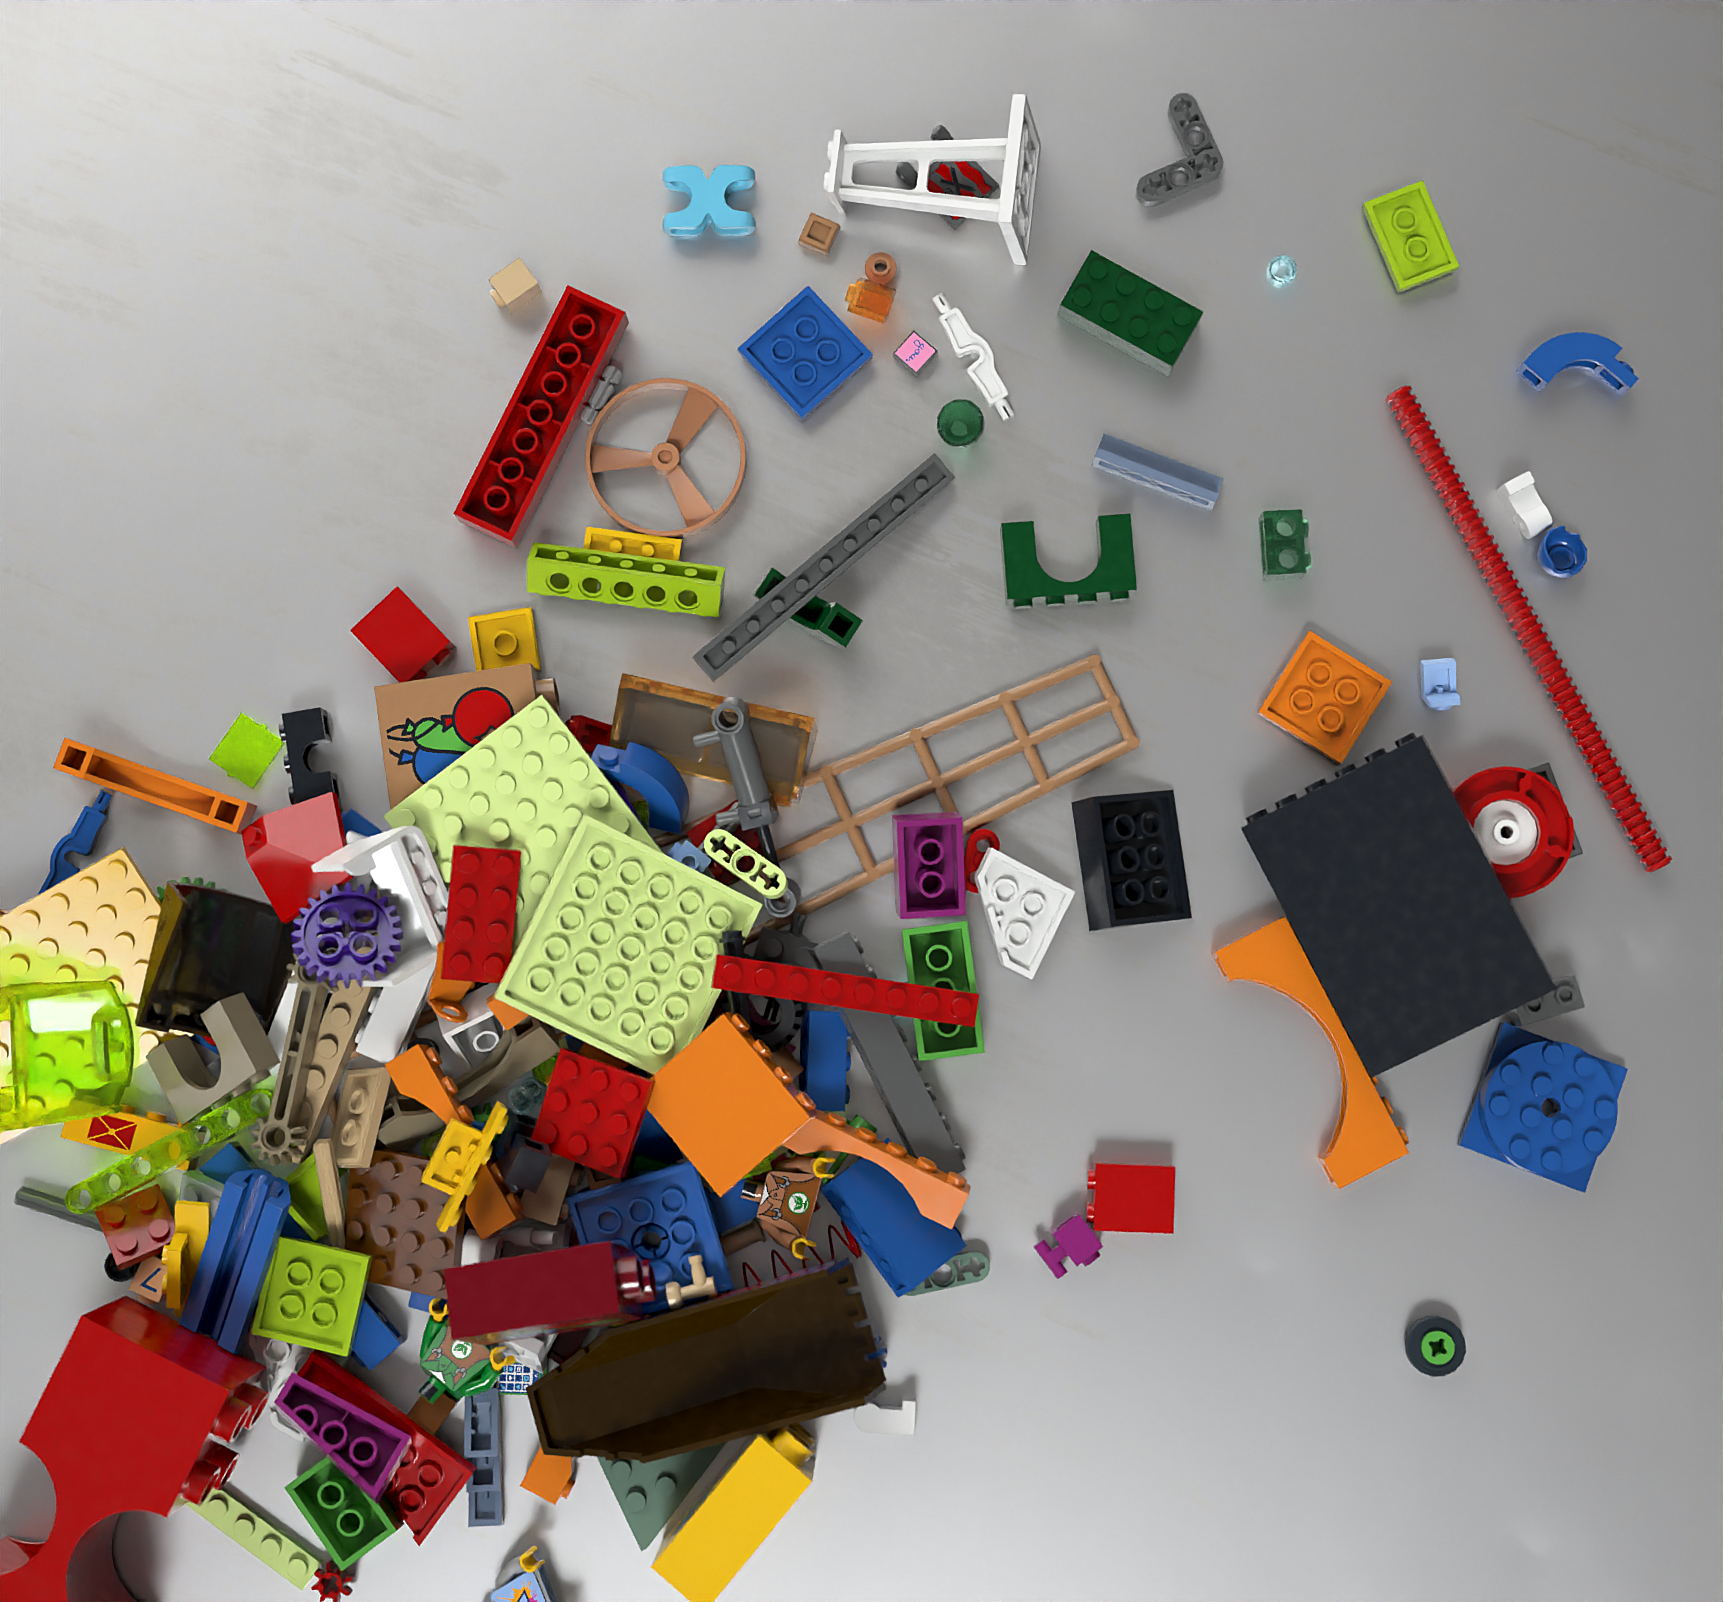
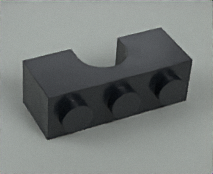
M318 707L283 713V723H279V734L282 742H286L288 754L284 755V766L287 774H291L293 786L288 788L291 805L334 792L337 793L339 806H342L337 774L331 771L315 773L309 765V756L315 747L332 743L327 711Z
M509 1109L506 1114L509 1116L506 1126L501 1134L497 1133L493 1142L504 1183L517 1192L527 1190L536 1193L553 1157L548 1144L531 1139L537 1118Z

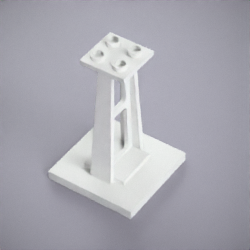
M1013 94L1008 138L848 144L842 131L835 129L834 140L828 143L827 153L831 164L830 172H825L824 190L828 192L830 201L834 203L839 214H846L847 201L998 222L1014 264L1027 265L1041 146L1026 94ZM938 161H1003L1004 168L1000 198L986 199L929 192L927 185L930 165ZM860 162L919 163L917 185L913 190L855 184L853 183L854 167Z

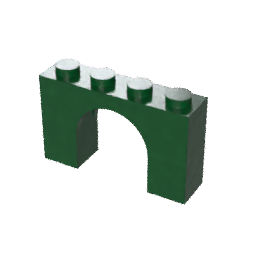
M1130 513L1097 517L1095 522L1098 548L1097 566L1087 577L1074 582L1056 580L1041 568L1036 555L1034 521L1001 523L1000 539L1006 605H1013L1014 609H1029L1033 607V603L1043 602L1046 603V607H1058L1065 605V601L1078 600V604L1081 605L1097 603V598L1110 597V602L1128 601L1129 596H1134L1137 591Z

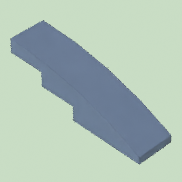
M491 1388L489 1391L472 1397H465L464 1458L477 1467L466 1482V1492H469L468 1527L504 1525L503 1455L499 1388Z

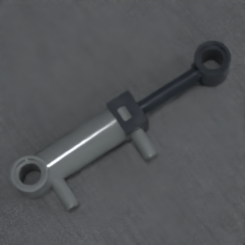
M728 697L713 710L711 719L716 730L693 736V743L697 748L719 742L722 743L739 806L734 810L717 813L715 816L716 822L719 826L740 821L742 830L756 828L764 858L781 869L768 825L775 823L779 817V811L774 794H770L749 722L750 710L743 699ZM724 709L734 710L738 715V722H728L724 717ZM777 875L771 879L769 889L771 887L777 889L780 886L777 881ZM787 878L788 888L785 892L789 896L790 902L781 903L777 899H769L764 896V906L772 916L786 917L796 908L801 897V889L793 879Z

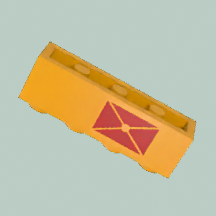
M84 1094L82 1099H71L61 1138L183 1171L196 1170L206 1131L197 1129L198 1125L195 1122L191 1121L181 1125L179 1120L178 1123L165 1121L167 1116L165 1114L154 1111H147L146 1115L134 1112L135 1106L116 1102L113 1107L103 1104L104 1098L91 1094Z

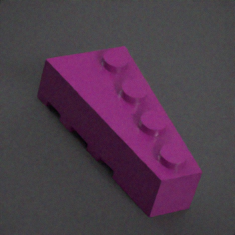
M292 1372L274 1401L277 1411L372 1501L378 1504L412 1445L411 1436Z

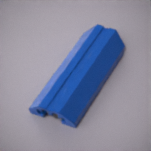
M263 1168L238 1171L226 1180L179 1324L195 1333L202 1332L211 1335V1338L219 1341L218 1345L233 1354H240L291 1204L288 1181L271 1175V1172Z

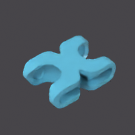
M693 165L667 167L663 171V182L668 189L685 192L691 197L690 204L684 210L670 212L664 217L663 231L671 236L695 237L704 233L708 223H712L716 233L721 236H742L754 232L756 227L752 214L746 211L731 209L726 204L728 197L733 192L747 190L753 186L755 171L752 168L743 165H720L713 170L709 179L705 177L701 168Z

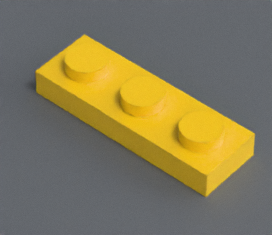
M586 526L583 549L680 561L683 541L682 539Z

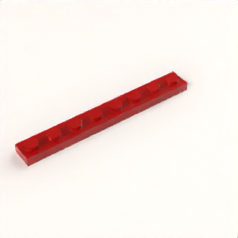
M718 954L715 956L711 988L969 1027H975L979 994Z

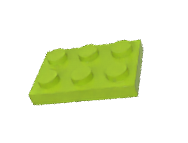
M1423 180L1363 203V212L1398 293L1458 270L1460 266Z

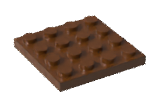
M374 1147L369 1168H350L344 1249L373 1256L367 1282L447 1299L444 1268L461 1266L467 1195H464L459 1205L462 1208V1212L454 1227L449 1225L446 1233L439 1231L436 1222L450 1194L421 1181V1177L431 1157Z

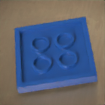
M809 286L804 288L737 348L738 353L802 421L873 358V354Z

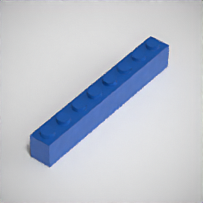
M235 1141L229 1142L199 1169L205 1176L225 1184L226 1180L235 1172L261 1168L241 1144ZM287 1213L281 1231L282 1235L326 1245L321 1239L314 1241L296 1220ZM365 1291L351 1355L362 1368L367 1366L371 1371L407 1340Z

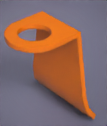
M443 942L437 944L436 964L427 1002L438 1016L451 1022L462 1023L467 1020L468 1014L460 1003L472 982L443 980L440 978ZM447 1008L454 1010L459 1014V1016L447 1014L442 1009Z

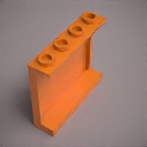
M732 1012L723 1013L650 1078L656 1082L647 1106L649 1112L719 1197L729 1193L738 1185L737 1183L809 1120L817 1116V1113L813 1110L815 1104L805 1092L801 1091L799 1093L791 1084L793 1078L783 1066H776L769 1057L772 1053L765 1043L760 1039L756 1041L748 1032L750 1027L745 1019L738 1013L734 1015Z

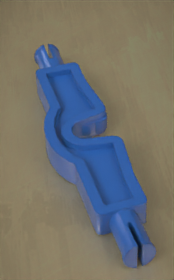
M100 789L93 806L84 807L71 833L64 836L55 846L50 858V872L38 895L81 871L80 868L69 862L68 855L73 851L84 856H89L93 853L99 835L108 819L104 811L113 795Z

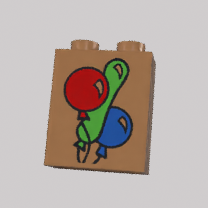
M531 663L374 686L390 810L539 696L543 695L560 717V700L555 678L540 680L539 672Z

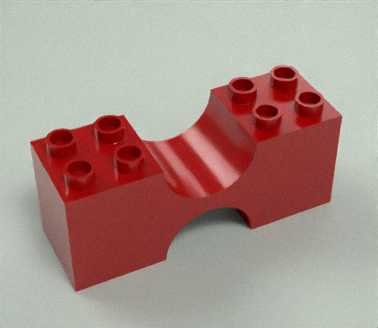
M127 1295L81 1315L19 1440V1443L29 1448L42 1461L52 1479L56 1495V1514L53 1528L46 1542L21 1541L7 1535L0 1539V1602H138L122 1585L115 1571L112 1559V1537L121 1512L147 1511L167 1518L188 1501L201 1506L213 1488L220 1491L224 1487L240 1456L239 1453L227 1447L228 1444H231L236 1439L243 1427L250 1430L255 1425L269 1399L270 1393L257 1387L266 1366L241 1353L233 1354L220 1347L217 1341L201 1333L191 1331L179 1324L178 1321Z

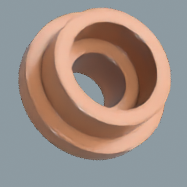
M874 253L865 263V274L875 284H887L896 275V262L887 253ZM878 263H883L887 268L883 272H878L875 266Z

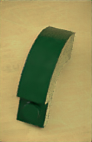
M769 568L752 595L760 600L786 577L774 568ZM817 596L788 619L789 622L809 634L840 648L847 647L863 621L837 602H827Z

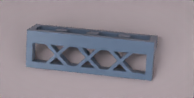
M1103 434L1091 465L1210 511L1216 504L1219 496L1218 493L1224 480L1218 476L1107 434Z

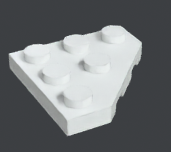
M988 847L974 878L1000 964L1029 979H1033L1075 891Z
M251 1328L247 1335L250 1347L253 1348L256 1361L266 1366L260 1383L262 1389L270 1393L267 1402L270 1409L269 1416L272 1427L302 1443L306 1437L277 1411L274 1401L291 1373L297 1374L315 1349L251 1334ZM322 1351L343 1368L351 1356L346 1357Z

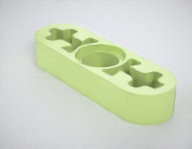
M713 830L706 836L704 849L715 862L766 898L777 899L785 894L788 888V880L781 869L725 830ZM724 838L726 839L725 845L734 852L731 859L727 853L720 849L714 853L715 847L713 842L715 840L721 842ZM751 856L755 859V866L750 872L743 873L737 869V862L741 857ZM763 865L766 866L762 870L766 876L771 879L776 875L778 876L777 881L780 886L777 889L771 887L769 890H766L768 885L758 876Z

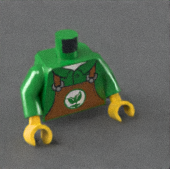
M438 1297L432 1299L429 1303L431 1315L423 1333L419 1354L421 1359L420 1366L430 1378L418 1390V1393L432 1405L445 1390L457 1400L464 1396L472 1397L489 1391L503 1373V1367L512 1365L515 1362L514 1355H509L503 1360L502 1353L506 1346L496 1347L490 1351L481 1344L452 1340L449 1318L447 1320L444 1318L445 1315L449 1314L448 1303L445 1304L443 1311L439 1307L441 1298Z

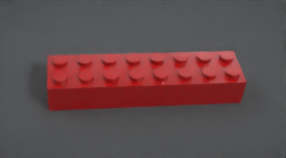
M567 285L453 513L459 522L516 549L518 548L581 421V415L585 407H588V401L598 381L601 380L602 373L606 366H608L629 324L625 311Z

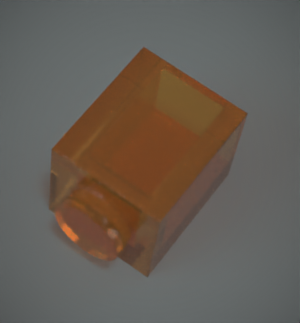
M861 277L856 280V284L850 283L845 297V301L849 302L847 311L884 323L888 320L897 289Z

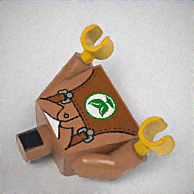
M796 1156L778 1162L773 1170L769 1169L765 1183L748 1178L745 1179L741 1198L760 1203L756 1217L761 1219V1227L777 1244L791 1251L796 1258L810 1261L811 1258L806 1257L804 1254V1248L807 1245L816 1248V1243L806 1238L822 1178L834 1177V1174H828L825 1169L827 1162L835 1163L834 1158Z

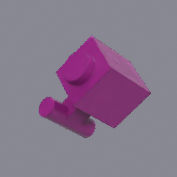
M1077 1212L1051 1231L1058 1241V1245L1051 1249L1046 1241L1042 1239L1033 1246L1057 1279L1068 1272L1060 1262L1067 1255L1076 1266L1083 1263L1086 1267L1101 1255L1098 1250L1103 1247Z

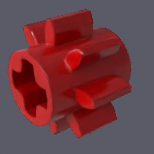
M329 1560L326 1563L327 1571L318 1568L314 1572V1575L319 1580L311 1589L319 1591L321 1594L320 1602H323L326 1598H332L333 1602H340V1593L349 1596L353 1592L348 1583L356 1576L355 1574H349L346 1569L341 1571L338 1566L334 1565L333 1560ZM332 1576H335L338 1579L336 1581L337 1586L335 1588H332L329 1585L331 1583L330 1578Z

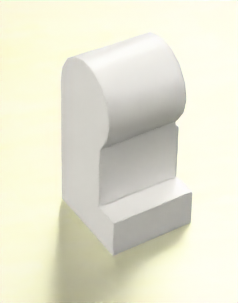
M1530 471L1504 483L1496 490L1512 521L1526 539L1534 537L1553 525L1551 515L1533 485L1535 480Z
M902 1397V1406L879 1405L876 1401L872 1400L867 1405L855 1408L854 1423L858 1429L866 1433L914 1436L916 1398Z

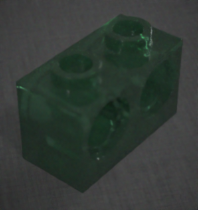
M1302 509L1263 511L1258 518L1263 581L1301 579L1307 573L1306 569L1311 567L1310 551L1305 550L1304 538H1307L1309 533L1308 520L1302 517ZM1280 522L1287 523L1292 529V535H1281L1277 530V524ZM1279 555H1290L1294 560V567L1286 568L1282 566L1279 561Z

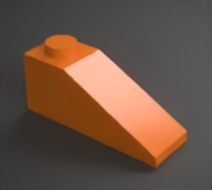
M540 1447L520 1486L556 1505L560 1497L567 1499L576 1482L571 1479L575 1470V1457L544 1455L542 1447Z

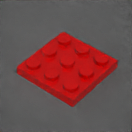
M561 1048L531 1139L548 1144L551 1153L616 1178H624L656 1081L573 1050Z

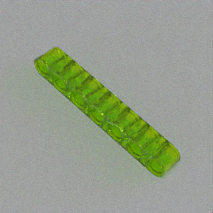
M253 1089L75 1184L65 1195L66 1207L74 1214L98 1211L258 1125L256 1121L258 1117L267 1119L269 1117L274 1089ZM263 1093L270 1100V1106L265 1112L260 1111L257 1107V1099ZM233 1109L240 1115V1122L235 1128L231 1127L227 1121V1116ZM203 1125L210 1130V1139L205 1144L198 1139V1131ZM173 1141L180 1146L181 1150L176 1160L171 1158L168 1153V1148ZM142 1158L148 1159L151 1165L150 1171L146 1176L139 1171V1162ZM113 1174L118 1175L121 1181L117 1191L112 1190L109 1185V1179ZM83 1190L88 1191L91 1197L90 1204L87 1207H84L79 1200L80 1193Z

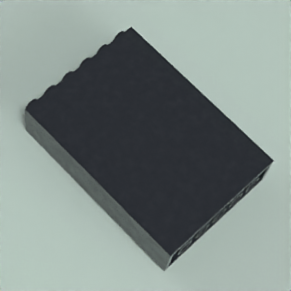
M1414 732L1395 741L1397 748L1386 753L1384 748H1381L1364 757L1367 763L1357 768L1354 763L1334 772L1337 779L1327 783L1324 778L1305 787L1306 795L1297 798L1296 794H1292L1276 802L1277 810L1268 813L1265 808L1245 818L1248 824L1241 828L1371 1078L1556 990V983L1427 740L1424 735L1416 737Z

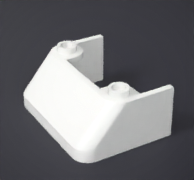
M402 826L350 843L311 866L313 872L346 871L353 876H361L370 872L380 897L387 896L388 906L395 905L396 916L401 918L402 926L400 929L403 931V939L398 941L401 943L402 949L399 952H393L396 962L389 963L385 961L387 973L376 970V981L373 982L366 976L363 978L362 987H394L436 960L437 944L444 941L448 892L426 838L418 827Z

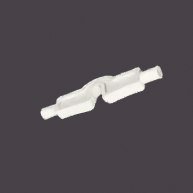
M940 293L939 298L936 295L932 301L941 313L939 323L945 331L957 357H963L970 353H977L979 355V360L967 368V375L980 391L989 407L995 405L1003 422L1008 421V418H1013L1015 413H1013L1006 401L1008 391L994 369V357L990 346L981 336L972 332L958 307L952 309L944 293Z

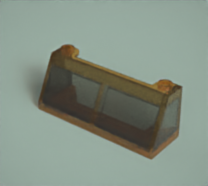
M622 673L608 747L626 750L628 743L633 742L645 746L664 757L680 774L734 786L722 743L719 742L699 748L695 747L693 743L694 735L716 730L712 724L711 716L713 710L727 697ZM746 702L750 710L749 722L770 794H774L778 806L790 808L791 803L799 805L818 732L814 718ZM724 709V717L728 722H738V715L734 710Z

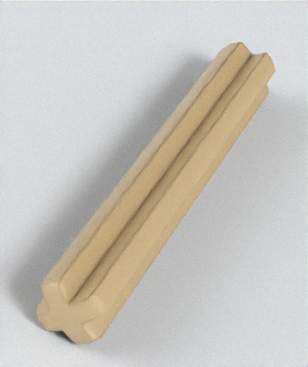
M320 1138L313 1144V1151L329 1243L332 1247L344 1249L346 1217L334 1146L331 1139Z

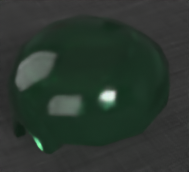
M954 399L943 405L937 416L938 434L944 442L952 447L967 448L976 443L984 433V415L981 409L970 400Z

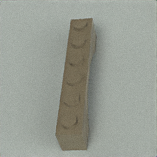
M529 1015L508 1031L504 1029L493 1051L477 1067L454 1081L458 1088V1093L455 1095L460 1104H465L470 1110L478 1103L496 1094L503 1087L521 1078L527 1072L560 1052L561 1046L554 1028ZM395 1095L385 1102L377 1138L388 1149L403 1152L446 1124L430 1108L416 1099L405 1095Z

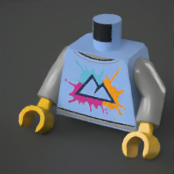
M532 1546L524 1554L508 1561L495 1580L496 1588L490 1594L492 1602H558L543 1565L545 1560L537 1561L533 1557V1552L538 1549L536 1546Z

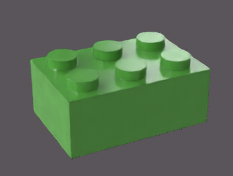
M327 1457L284 1487L341 1571L387 1539L404 1524L395 1515V1509L385 1495H382L378 1504H376Z

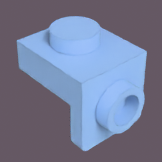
M1454 658L1421 661V698L1428 707L1434 710H1448L1452 705L1461 704V697L1456 692V661Z
M687 840L682 845L677 841L666 854V856L700 873L711 862L708 856Z

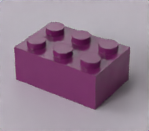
M957 812L892 815L895 908L899 918L966 915L962 817Z

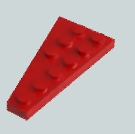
M315 1349L296 1375L411 1436L412 1445L383 1495H386L396 1509L394 1513L401 1522L405 1521L414 1533L412 1538L420 1546L477 1467L437 1437L431 1436L409 1419L405 1413L322 1351Z

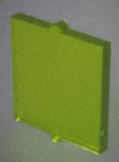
M240 713L209 759L226 770L229 777H236L254 789L286 742H282L280 738L268 731L267 725H259L245 714Z

